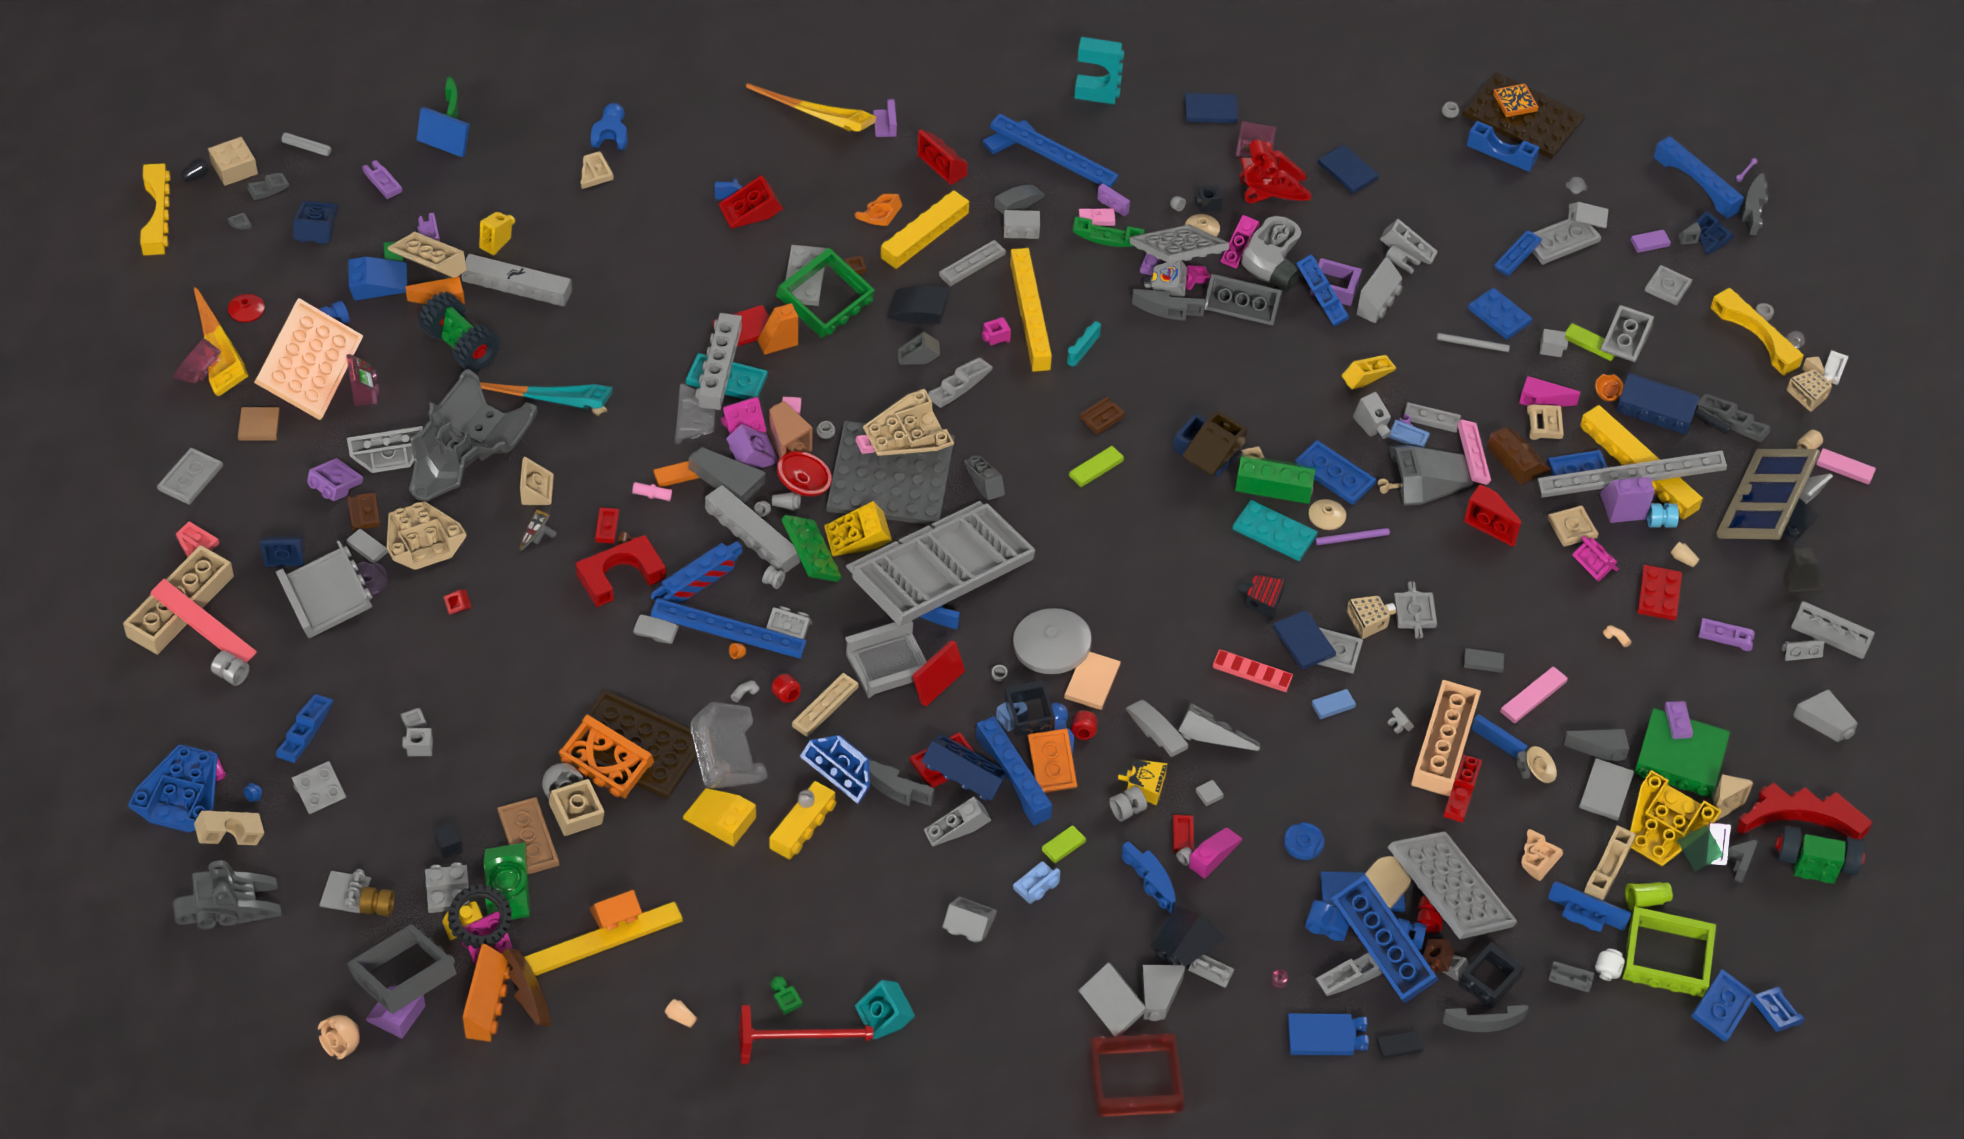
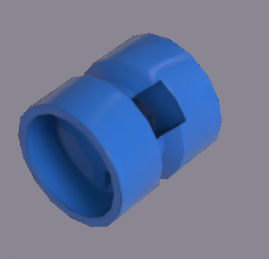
M342 301L332 303L331 307L324 306L318 308V310L344 325L350 323L347 309Z
M1398 918L1397 920L1408 935L1409 930L1415 931L1414 937L1411 940L1418 950H1421L1426 924L1419 922L1410 924L1409 920Z

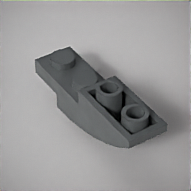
M1763 173L1751 184L1743 206L1742 221L1749 222V235H1757L1758 229L1762 228L1763 219L1760 216L1764 204H1767L1768 194L1765 193L1767 181H1765Z
M1133 289L1132 304L1157 316L1185 321L1186 315L1204 316L1205 299L1169 297V291Z
M869 760L870 784L881 793L910 806L912 800L929 806L932 805L934 801V788L926 784L913 782L907 778H900V770L877 763L874 760Z

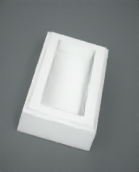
M1831 350L1823 375L1830 374L1833 377V384L1838 385L1849 356Z

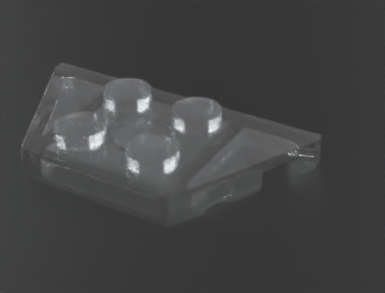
M680 384L675 444L681 443L682 439L688 437L694 439L700 435L714 432L716 409L699 407V401L696 399V390L684 384Z

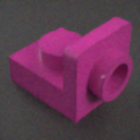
M1187 266V290H1191L1195 283L1209 284L1211 275L1205 266Z

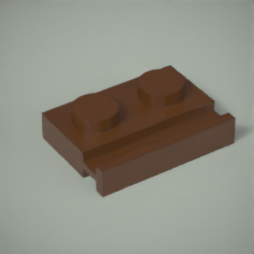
M1106 397L1081 413L1079 419L1083 420L1098 435L1123 419L1125 412L1114 402H1111L1109 397Z
M375 492L356 495L353 498L347 496L353 531L356 528L381 527Z

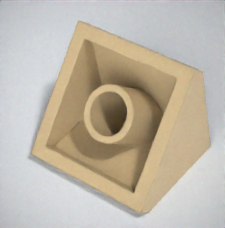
M524 457L522 460L520 482L522 505H550L554 474L527 457Z
M1722 774L1713 799V806L1722 810L1717 820L1745 805L1753 785L1751 780Z

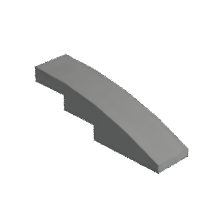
M979 357L957 368L954 375L942 380L941 386L930 391L928 395L931 401L941 408L967 392L984 378L993 367Z
M1142 699L1126 707L1127 712L1147 737L1151 736L1159 747L1163 746L1171 757L1188 749V743L1178 731L1146 701Z
M1367 953L1354 961L1352 958L1317 977L1316 981L1326 996L1362 984L1383 974L1370 953Z

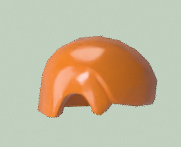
M1602 374L1596 380L1595 389L1597 395L1602 400L1610 402L1616 401L1621 397L1624 385L1622 380L1616 375Z

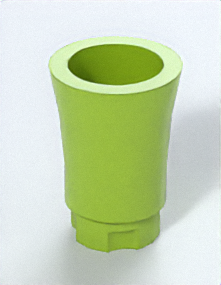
M1628 883L1625 887V900L1632 912L1634 907L1646 908L1672 901L1673 898L1672 887L1669 883Z

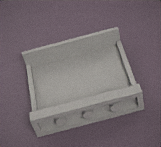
M337 541L339 549L287 575L283 568L276 571L308 638L373 607L370 602L372 595L368 588H363V585L366 583L361 574H356V571L359 569L354 560H349V557L352 555L348 547H343L340 541Z

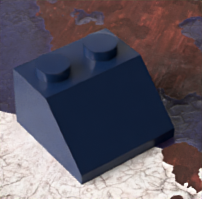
M303 536L263 537L260 540L265 567L304 566L305 544Z

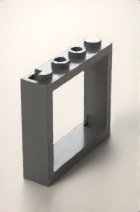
M412 924L347 963L354 980L391 1014L457 974L454 968V958L450 954L447 955L440 945L436 946L431 937L427 938L422 929H417ZM415 944H418L437 961L390 991L369 973Z

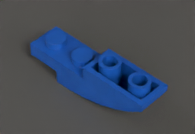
M1129 841L1122 846L1121 857L1123 861L1131 865L1137 874L1144 878L1143 888L1149 896H1153L1163 909L1172 914L1175 909L1176 899L1172 883L1165 869L1149 850L1142 854Z

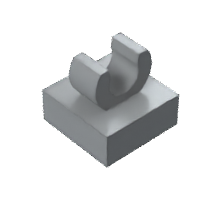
M1398 707L1392 711L1395 717L1389 719L1388 724L1392 726L1398 723V726L1394 729L1397 734L1403 730V727L1408 732L1415 727Z

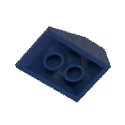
M302 201L293 219V239L300 242L316 241L318 244L329 243L333 235L339 204Z

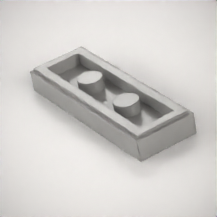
M1407 402L1404 413L1411 417L1410 422L1456 433L1458 430L1457 423L1461 418L1459 414Z

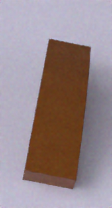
M506 948L502 955L513 967L508 975L519 988L514 996L537 1025L550 1027L552 1023L547 1003L530 965L519 950Z

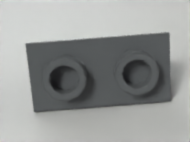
M1554 961L1548 981L1589 993L1594 972Z

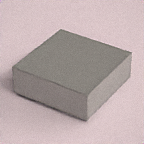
M420 708L401 714L406 730L407 728L427 727V722Z
M1213 780L1197 787L1195 791L1206 806L1222 799L1224 795Z

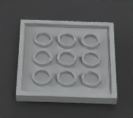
M1190 224L1130 237L1131 245L1146 251L1147 254H1152L1156 258L1166 261L1168 264H1175L1179 260L1188 261L1193 257H1206L1207 254L1211 253L1220 254L1222 251L1229 250L1228 242Z

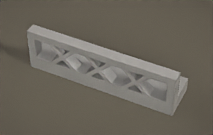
M1804 601L1801 603L1791 626L1794 630L1817 640H1824V643L1861 659L1864 658L1875 632ZM1803 610L1810 611L1813 615H1809L1803 612ZM1822 618L1830 620V623L1824 621ZM1840 626L1847 627L1848 630L1846 631L1842 629ZM1859 634L1867 636L1868 640L1860 637Z

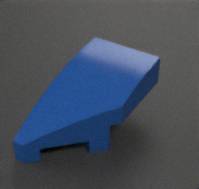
M733 179V182H715V199H726L743 187L738 184L736 179Z

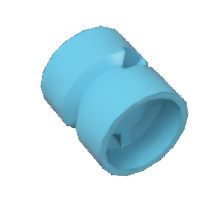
M1651 503L1647 514L1648 527L1660 528L1664 525L1665 528H1676L1679 518L1677 504L1665 503L1662 506L1660 503Z

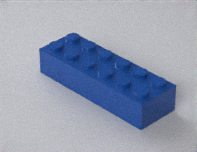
M1366 874L1332 897L1339 910L1404 1003L1439 980Z

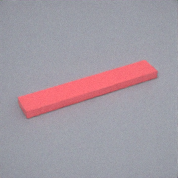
M163 579L151 591L150 595L221 651H228L246 663L256 655V650L167 580Z

